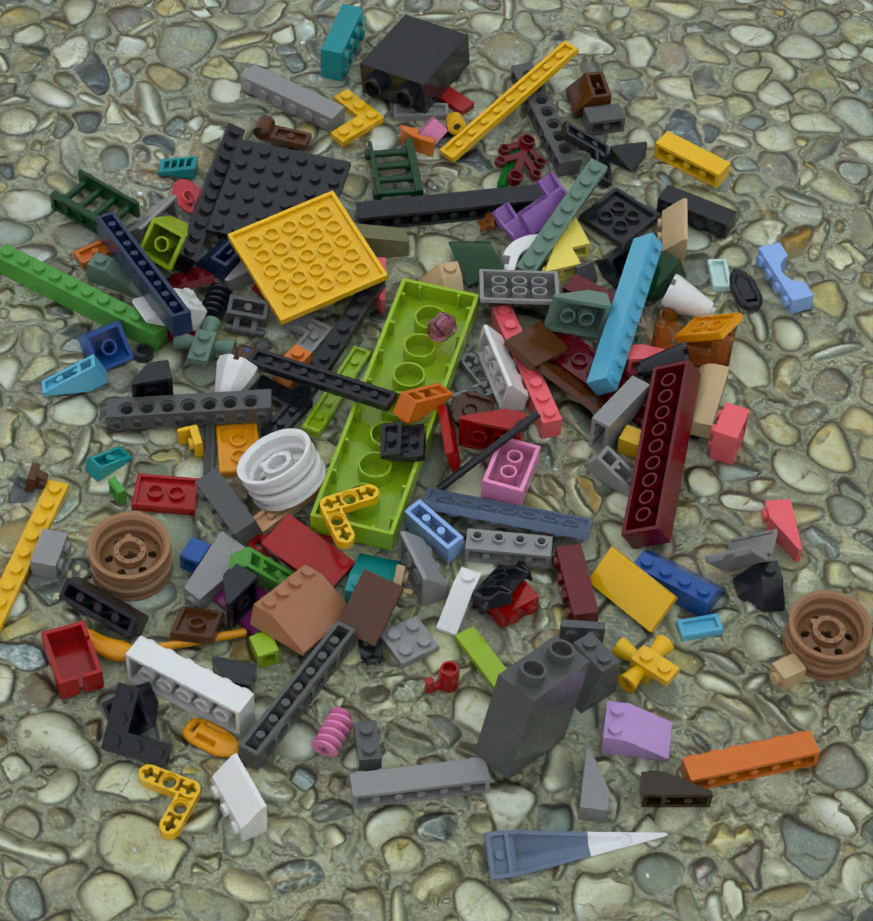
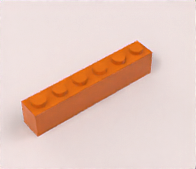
M811 730L797 731L790 735L775 736L768 740H756L745 745H733L722 750H711L699 755H688L682 758L680 772L684 780L710 789L817 765L820 750Z

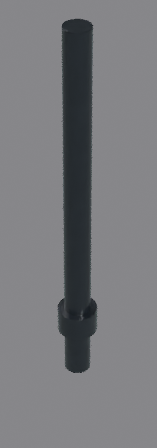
M535 410L522 420L521 418L515 423L516 426L436 487L439 490L447 489L520 432L524 433L528 430V426L541 417L540 414Z

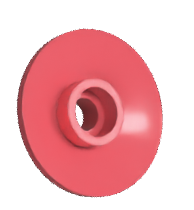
M180 179L173 184L172 195L175 194L177 196L178 206L183 211L191 214L200 188L192 181Z

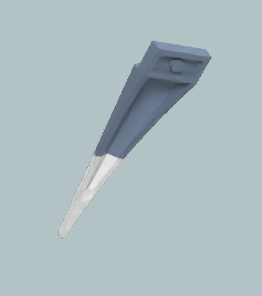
M533 830L484 833L490 881L514 878L665 837L667 833Z

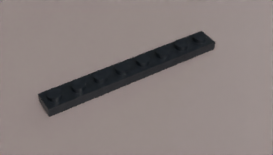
M385 281L354 295L310 362V365L329 371L333 369L386 287ZM297 383L293 391L312 400L318 389Z
M256 348L248 358V361L257 366L259 371L386 412L390 410L398 399L397 392L260 348Z

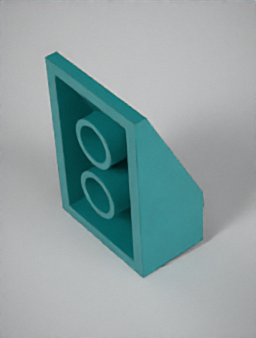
M360 553L350 572L345 587L344 600L348 603L364 569L393 582L397 564L402 565V562Z

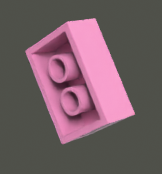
M511 439L495 451L482 480L481 497L522 505L539 464L541 446Z

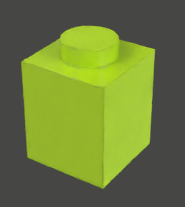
M258 632L249 636L250 651L259 669L280 663L279 648L274 638L264 632Z

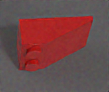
M500 409L460 416L458 446L483 451L516 426L515 423L521 418L522 420L525 419L526 413L517 410ZM520 432L512 439L523 441L524 433Z

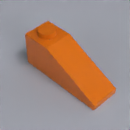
M440 383L402 391L393 413L404 423L417 422L452 398L453 393Z

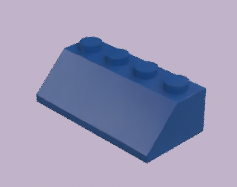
M652 550L642 551L634 562L678 597L674 604L697 616L708 615L726 591L725 587Z

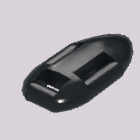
M739 268L733 269L730 273L729 285L737 304L744 310L759 309L762 306L763 298L755 280L747 272Z

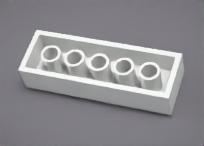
M140 636L125 654L128 681L136 685L150 682L155 695L199 718L207 719L219 725L238 738H241L254 722V693L249 689L242 688L234 684L230 679L222 678L209 668H203L195 664L191 659L183 658L172 649H166L158 645L154 640Z

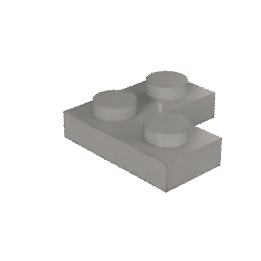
M307 315L301 316L289 323V330L302 336L296 344L312 352V357L317 353L333 327Z

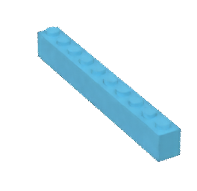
M654 233L633 238L586 381L587 385L597 396L614 392L618 389L663 248L661 241L657 239Z

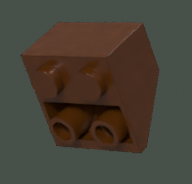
M603 71L584 73L566 88V94L574 116L583 115V110L586 107L611 104L612 95Z

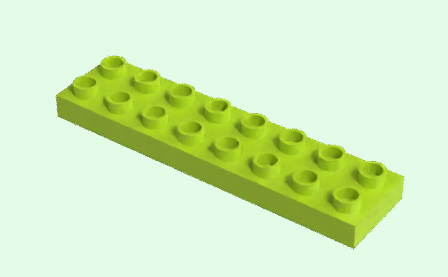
M402 278L363 382L397 392L398 399L402 391L440 383L450 391L478 314L479 294ZM430 319H432L431 324L433 326L429 328L427 327V323ZM398 399L388 412L354 401L310 514V529L315 533L331 536L320 514V500L322 498L359 486L372 484L379 490L378 502L372 506L352 511L345 515L354 531L355 542L393 550L404 520V511L409 506L424 461L396 462L380 458L382 424L400 421L399 417L393 413ZM438 408L420 421L409 424L402 422L404 426L425 424V458L440 419ZM347 498L344 500V502L347 504H352L355 502V500L352 498ZM334 520L331 523L338 526L343 522L341 520ZM342 532V533H341V538H344L345 540H348V539L345 538L344 532Z

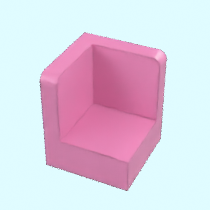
M432 116L420 129L419 134L435 138L436 145L448 129Z

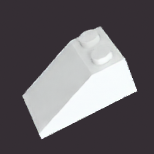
M173 288L191 311L193 331H197L202 325L207 310L196 297L193 290L189 288ZM143 296L133 299L132 303L146 323L165 326Z

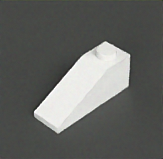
M461 567L453 582L436 626L437 631L454 637L459 633L474 603L472 594L481 585V573Z

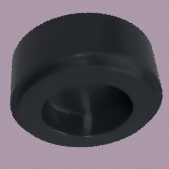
M144 343L136 345L133 349L135 361L139 363L151 361L154 356L153 348Z

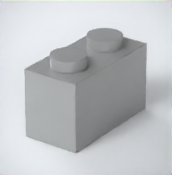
M42 529L30 561L32 575L58 579L60 571L63 572L65 568V557L71 552L72 543L69 542L68 533Z

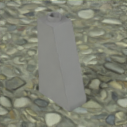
M632 376L592 417L589 447L600 451L606 445L610 448L613 447L625 426L630 424L647 401L650 384Z
M221 531L185 585V603L192 608L205 609L214 602L213 596L224 589L223 575L229 569L231 554L246 547L224 531Z

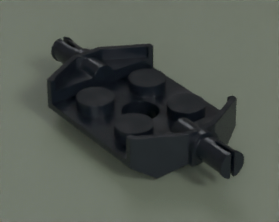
M518 561L515 566L499 565L476 589L472 597L474 604L480 606L478 608L480 615H486L489 609L513 604L512 594L524 579L532 581L530 570L526 567L524 561Z

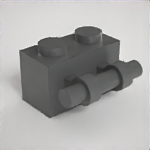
M230 294L226 313L227 321H232L233 324L225 323L224 330L230 331L235 335L241 333L252 338H256V336L264 338L265 330L258 329V326L267 327L270 306L267 301ZM240 323L251 325V327L242 326Z

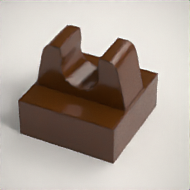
M32 462L26 480L25 491L33 493L34 488H45L49 474L40 470L41 464Z

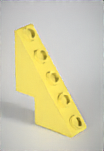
M576 217L553 248V252L547 257V266H543L542 271H558L559 282L571 279L575 275V267L581 264L579 259L589 257L590 242Z

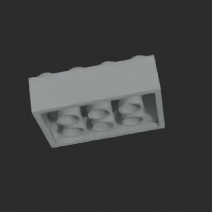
M479 269V302L550 305L553 295L560 294L558 271Z

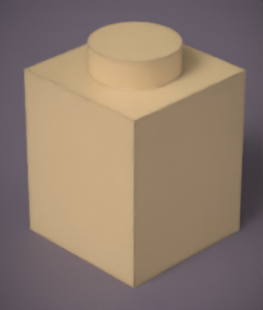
M792 653L772 663L769 677L771 682L775 686L777 685L781 692L804 681L806 667Z

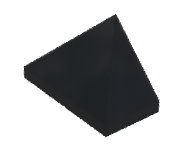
M647 142L610 146V163L633 173L646 158Z

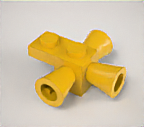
M659 634L655 637L650 648L643 645L637 650L625 637H622L615 645L612 653L615 657L630 662V668L617 677L619 686L628 693H634L640 682L647 685L652 679H655L667 687L680 671L678 666L664 658V656L674 650L672 642L666 636Z

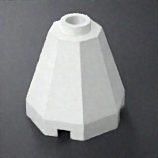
M233 354L220 355L216 368L215 392L249 390L260 375L257 372L258 367L242 357H239L238 360L233 359Z

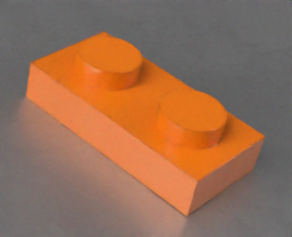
M101 240L73 251L74 258L83 269L87 268V263L96 252L110 257L113 256Z

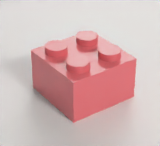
M727 402L723 410L719 409L716 417L718 422L717 424L713 423L710 430V435L713 437H710L707 449H710L709 458L733 465L745 437L749 409Z

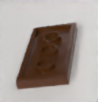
M542 363L539 365L537 370L592 413L596 414L606 404L603 398L599 395L597 396L591 389L559 365Z

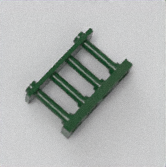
M405 138V146H402V148L373 150L372 141H368V149H365L364 153L365 160H369L373 180V200H382V197L410 195L411 197L423 196L424 190L413 138ZM406 157L404 161L376 163L375 158ZM405 169V171H409L403 175L378 176V171ZM411 183L408 188L381 190L380 184Z
M81 169L78 171L79 183L64 195L54 190L50 194L52 209L97 235L96 216L104 214L113 205L121 208L116 213L120 220L128 213L136 218L140 217L139 202L136 199L125 195ZM84 188L92 192L80 203L72 200ZM99 196L107 200L95 211L86 208Z

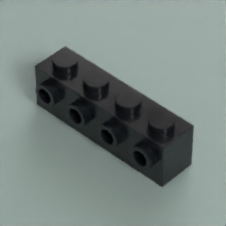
M81 577L66 578L59 598L66 601L69 606L80 609L88 617L101 621L104 626L115 629L121 636L129 639L142 635L150 617Z

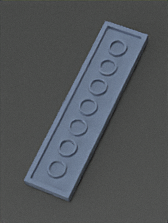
M429 487L421 500L435 513H446L450 517L463 516L467 517L470 521L484 520L488 521L491 525L504 524L509 525L512 529L525 528L533 533L546 532L554 537H571L575 541L588 540L593 525V519Z

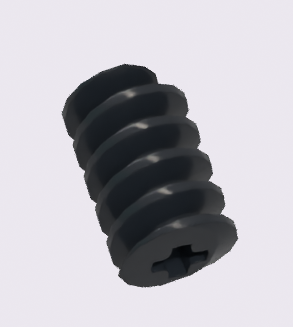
M220 283L210 284L202 303L207 310L206 316H214L220 321L223 320L230 294H233L228 287Z

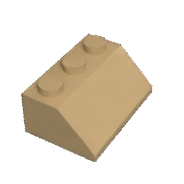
M683 198L664 209L662 217L657 220V230H660L657 234V239L663 245L660 256L666 250L680 259L683 267L688 241L687 198Z

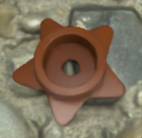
M487 212L485 217L477 222L481 225V232L485 230L492 231L498 225L490 212Z

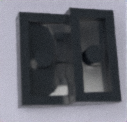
M402 421L382 424L381 459L396 462L425 461L426 426L424 423L404 426Z

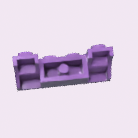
M554 172L548 173L536 182L543 196L517 214L509 202L491 213L500 229H504L511 243L527 235L539 234L568 192L559 182Z

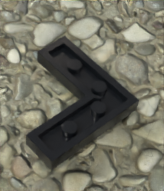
M567 121L562 123L561 134L566 142L572 143L580 150L591 154L592 159L608 166L598 185H602L605 188L612 185L609 145Z
M264 375L251 387V390L271 389L273 404L281 408L273 416V421H269L260 430L262 437L278 430L293 428L313 407L312 400Z
M118 682L101 749L167 767L173 744L130 732L142 688Z

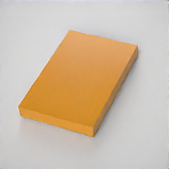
M740 312L696 316L675 335L674 339L676 343L722 340L744 318Z
M257 423L216 425L219 472L223 477L238 476L237 466L240 458L251 445L259 440Z

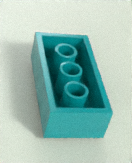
M342 4L321 48V77L342 82L344 76L348 75L350 63L354 62L355 52L359 51L360 41L365 38L366 31L363 30L366 16H363V8Z

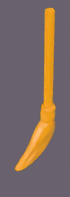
M87 628L95 652L99 656L115 662H126L125 654L132 647L130 643L103 636ZM246 628L218 632L215 642L247 636ZM175 640L158 643V645L172 650L202 645Z

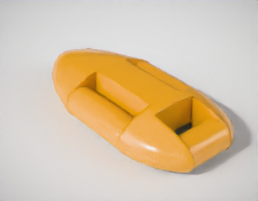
M192 718L182 729L184 739L213 756L230 758L235 753L239 756L238 745L240 743L235 736L207 719Z

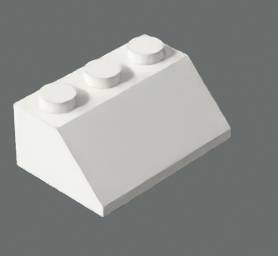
M235 753L212 776L210 790L214 799H219L221 803L220 809L224 817H229L232 832L234 835L238 834L243 842L267 832V806L239 756Z

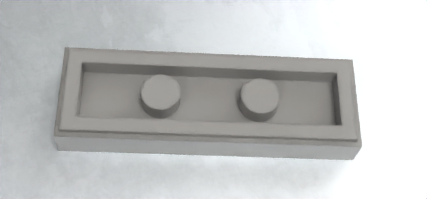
M434 103L426 114L413 108L404 109L398 104H393L394 121L429 120L432 116L437 120H446L449 114L448 103Z

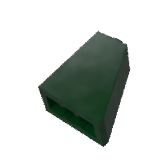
M666 250L659 257L646 298L647 302L650 300L655 304L664 297L675 274L682 276L684 279L686 278L681 260Z

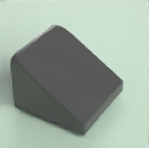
M593 260L575 267V274L593 283H597Z

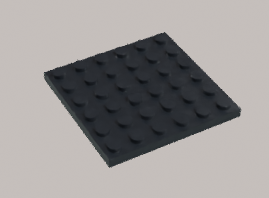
M240 139L206 228L207 234L228 238L227 234L332 190L340 199L351 168V162Z

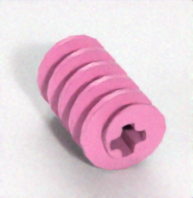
M340 707L331 708L314 741L311 743L312 748L317 753L331 758L338 756V751L341 750L342 744L345 743L346 737L354 727L350 713Z

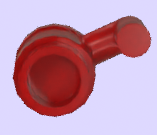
M453 661L442 663L439 669L438 681L434 682L432 677L425 679V692L430 694L438 690L447 693L456 691L460 682L458 665Z

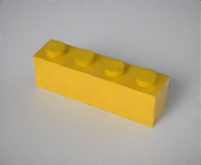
M669 131L655 143L654 157L716 189L729 176L730 162Z

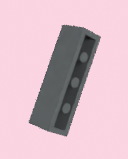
M214 468L195 482L199 487L198 495L203 502L205 500L209 501L206 504L213 515L215 513L219 515L216 519L222 528L228 527L226 533L233 539L244 545L262 532L256 520L217 468Z

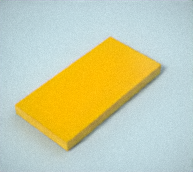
M612 546L590 576L591 583L597 590L651 633H654L678 599L677 596Z

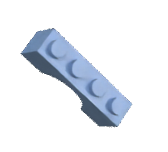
M778 242L759 247L756 264L762 269L765 279L772 285L774 293L779 296L782 306L787 309L789 314L811 309L814 295L806 282L792 280L782 272L786 268L788 254L781 243Z

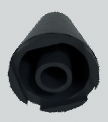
M687 342L679 343L640 360V365H637L639 377L643 376V380L651 381L653 367L690 360Z

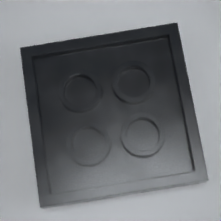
M617 187L579 215L581 223L618 247L624 243L632 242L633 238L642 235L657 223L658 218H660L658 213Z

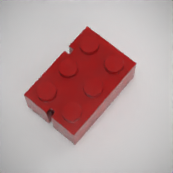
M84 620L41 632L43 649L61 699L79 695L80 690L83 689L86 693L104 687L103 671Z

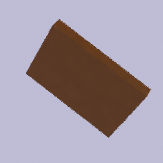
M542 322L508 338L503 344L531 371L537 369L541 363L546 364L565 354L569 349Z
M364 569L339 621L356 629L357 639L376 647L404 587Z

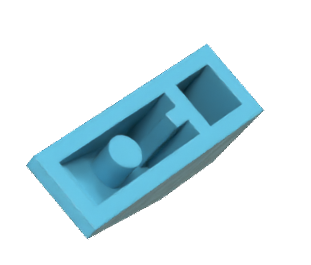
M93 354L42 380V394L44 396L91 392L108 383L107 370Z

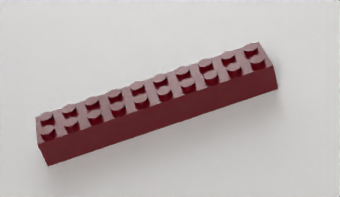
M690 360L653 367L621 532L622 537L633 549L671 542L701 376Z

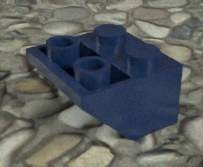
M228 238L214 245L195 263V266L205 269L225 282V278L238 265L241 259Z

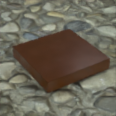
M182 606L170 632V640L213 645L225 618L224 612Z

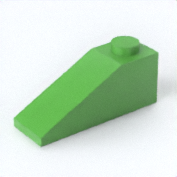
M251 547L232 553L230 556L229 569H232L236 564L241 565L258 576V586L274 589L293 574L292 571Z

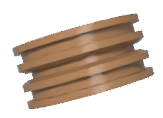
M140 512L118 513L100 522L89 537L88 556L91 575L95 585L122 601H139L157 594L169 582L173 572L171 540L166 527L153 516Z
M834 590L809 592L800 597L790 610L782 640L785 656L794 653L806 667L805 676L820 681L842 680L854 674L863 663L872 636V622L866 609L847 594Z

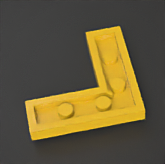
M349 89L334 96V102L345 106V111L354 117L330 132V138L340 146L348 145L384 123L383 115Z

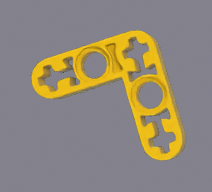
M375 485L359 486L326 496L320 500V514L338 548L345 550L352 548L354 545L355 534L345 514L376 504L379 500V490ZM347 498H352L355 500V502L352 504H347L344 502V500ZM334 520H341L343 523L341 525L336 526L333 525L331 522ZM342 532H344V536H345V538L348 539V540H345L344 538H341V533H342Z
M144 765L138 772L139 783L145 788L173 798L159 823V829L162 838L174 840L180 835L201 797L200 785L195 780L155 765ZM149 774H153V777H152V776H149L148 779L145 778V776H148ZM167 780L176 782V785L172 788H167L163 784ZM177 806H184L187 809L182 814L174 812ZM172 819L175 820L174 829L171 828L169 831H167L166 828H169L173 823Z

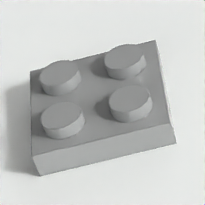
M417 615L384 630L380 638L401 669L439 651L438 643Z

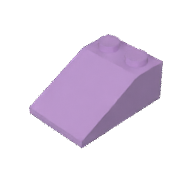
M607 701L601 753L668 762L672 722L630 703Z

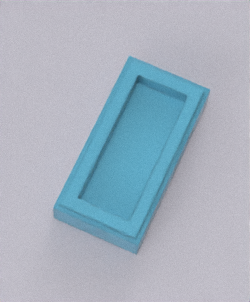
M718 613L676 620L675 623L681 642L719 636L724 633Z

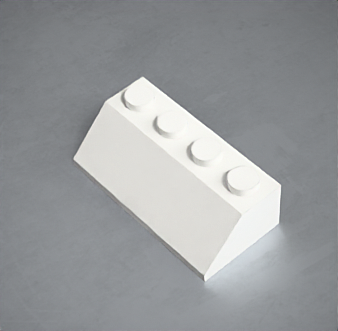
M483 325L476 353L499 409L524 410L529 394L527 389H524L521 374H518L516 370L515 360L511 358L510 351L503 345L505 343L503 336L488 325Z

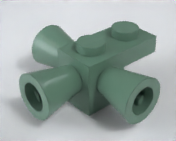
M206 316L202 322V329H197L195 336L186 333L182 336L174 337L173 349H190L187 363L207 367L209 362L213 363L216 353L220 355L232 354L233 349L237 347V340H217V333L222 323L214 316Z

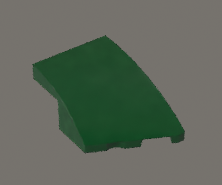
M490 241L448 242L456 261H458L468 288L479 284V269L503 270Z

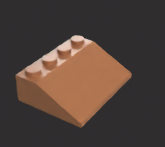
M305 564L253 605L250 625L304 656L322 640L333 624L340 620L347 602L323 574Z

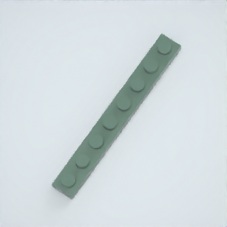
M592 158L589 160L518 262L515 270L538 271L606 173L608 166Z

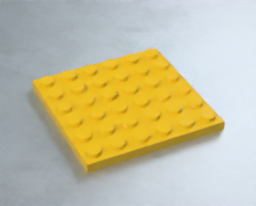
M333 190L227 234L229 242L281 325L388 280L387 272Z

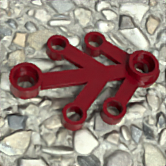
M523 134L518 138L517 142L501 144L498 153L500 155L494 161L496 167L504 168L506 163L516 161L514 169L510 170L507 176L510 186L521 184L523 164L531 172L529 175L531 180L538 181L541 178L542 172L539 169L544 168L546 160L536 151L535 138L530 134ZM520 149V152L509 154L511 150ZM527 152L533 157L534 163L527 156Z

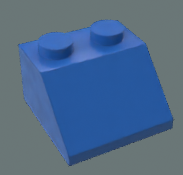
M120 321L108 323L77 337L84 356L87 358L94 354L106 370L134 359Z

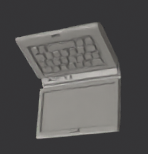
M777 529L733 538L730 540L728 551L707 555L705 560L721 571L770 561L776 543Z

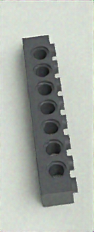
M532 62L511 66L510 80L513 85L534 68ZM543 84L522 104L558 177L580 173V165L583 163L580 153L578 154L575 145L566 142L562 138L561 124L564 123L563 118L559 116L557 106L553 105L551 94L547 93L545 84Z
M271 389L106 399L105 418L108 431L192 425L202 426L212 423L222 425L273 421V399Z
M338 620L333 624L240 742L238 751L241 762L257 771L261 768L356 644V629Z

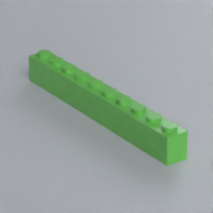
M7 244L0 249L1 275L103 326L114 321H120L127 338L139 344H148L155 352L168 340L167 327L146 323L136 308Z

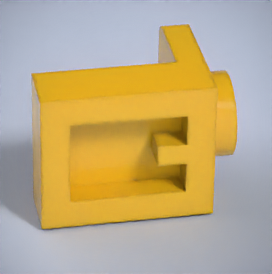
M192 425L178 428L177 438L179 445L188 443L189 450L194 451L196 458L204 456L203 442L198 426Z

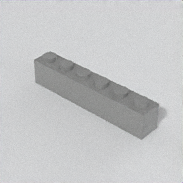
M255 64L241 75V90L327 131L332 132L345 120V106Z
M478 757L349 773V789L353 809L489 793L490 787L487 762Z

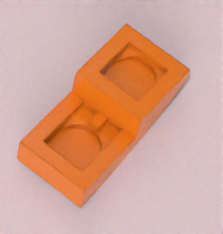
M401 125L400 142L405 145V138H413L415 151L433 157L435 138L420 135L417 128Z

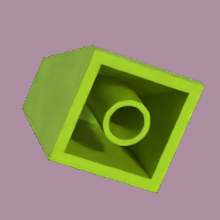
M172 215L153 217L140 246L153 262L172 271L187 238L188 224Z

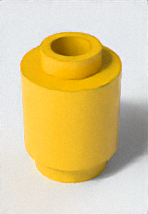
M452 112L447 115L445 123L451 134L457 135L466 127L464 118L460 113Z

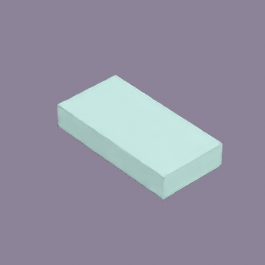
M707 259L712 292L731 291L727 259Z

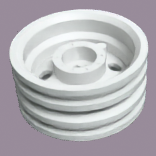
M289 428L272 432L251 445L239 460L237 474L256 506L261 510L274 512L291 508L309 498L322 484L326 475V466L308 434L300 429Z

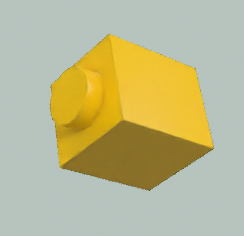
M626 425L619 437L617 452L636 459L641 429Z

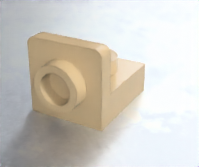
M397 564L394 583L401 586L408 584L410 571H407V566ZM404 588L401 596L409 598V594L415 595V590Z

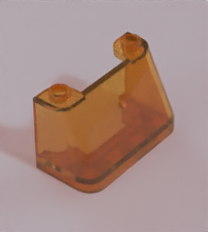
M660 307L654 325L651 346L668 349L679 344L675 341L674 337L685 326L677 325L678 314L674 309ZM738 325L722 340L687 342L690 360L696 368L705 364L729 366Z

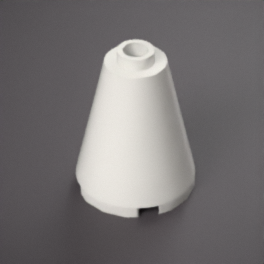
M675 274L659 306L661 310L692 318L713 315L716 308L712 307L714 302L678 274Z

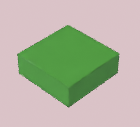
M115 476L108 479L110 495L118 505L126 504L125 488Z

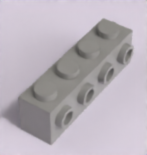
M467 528L464 561L515 566L518 561L521 562L522 560L528 568L550 570L553 536Z

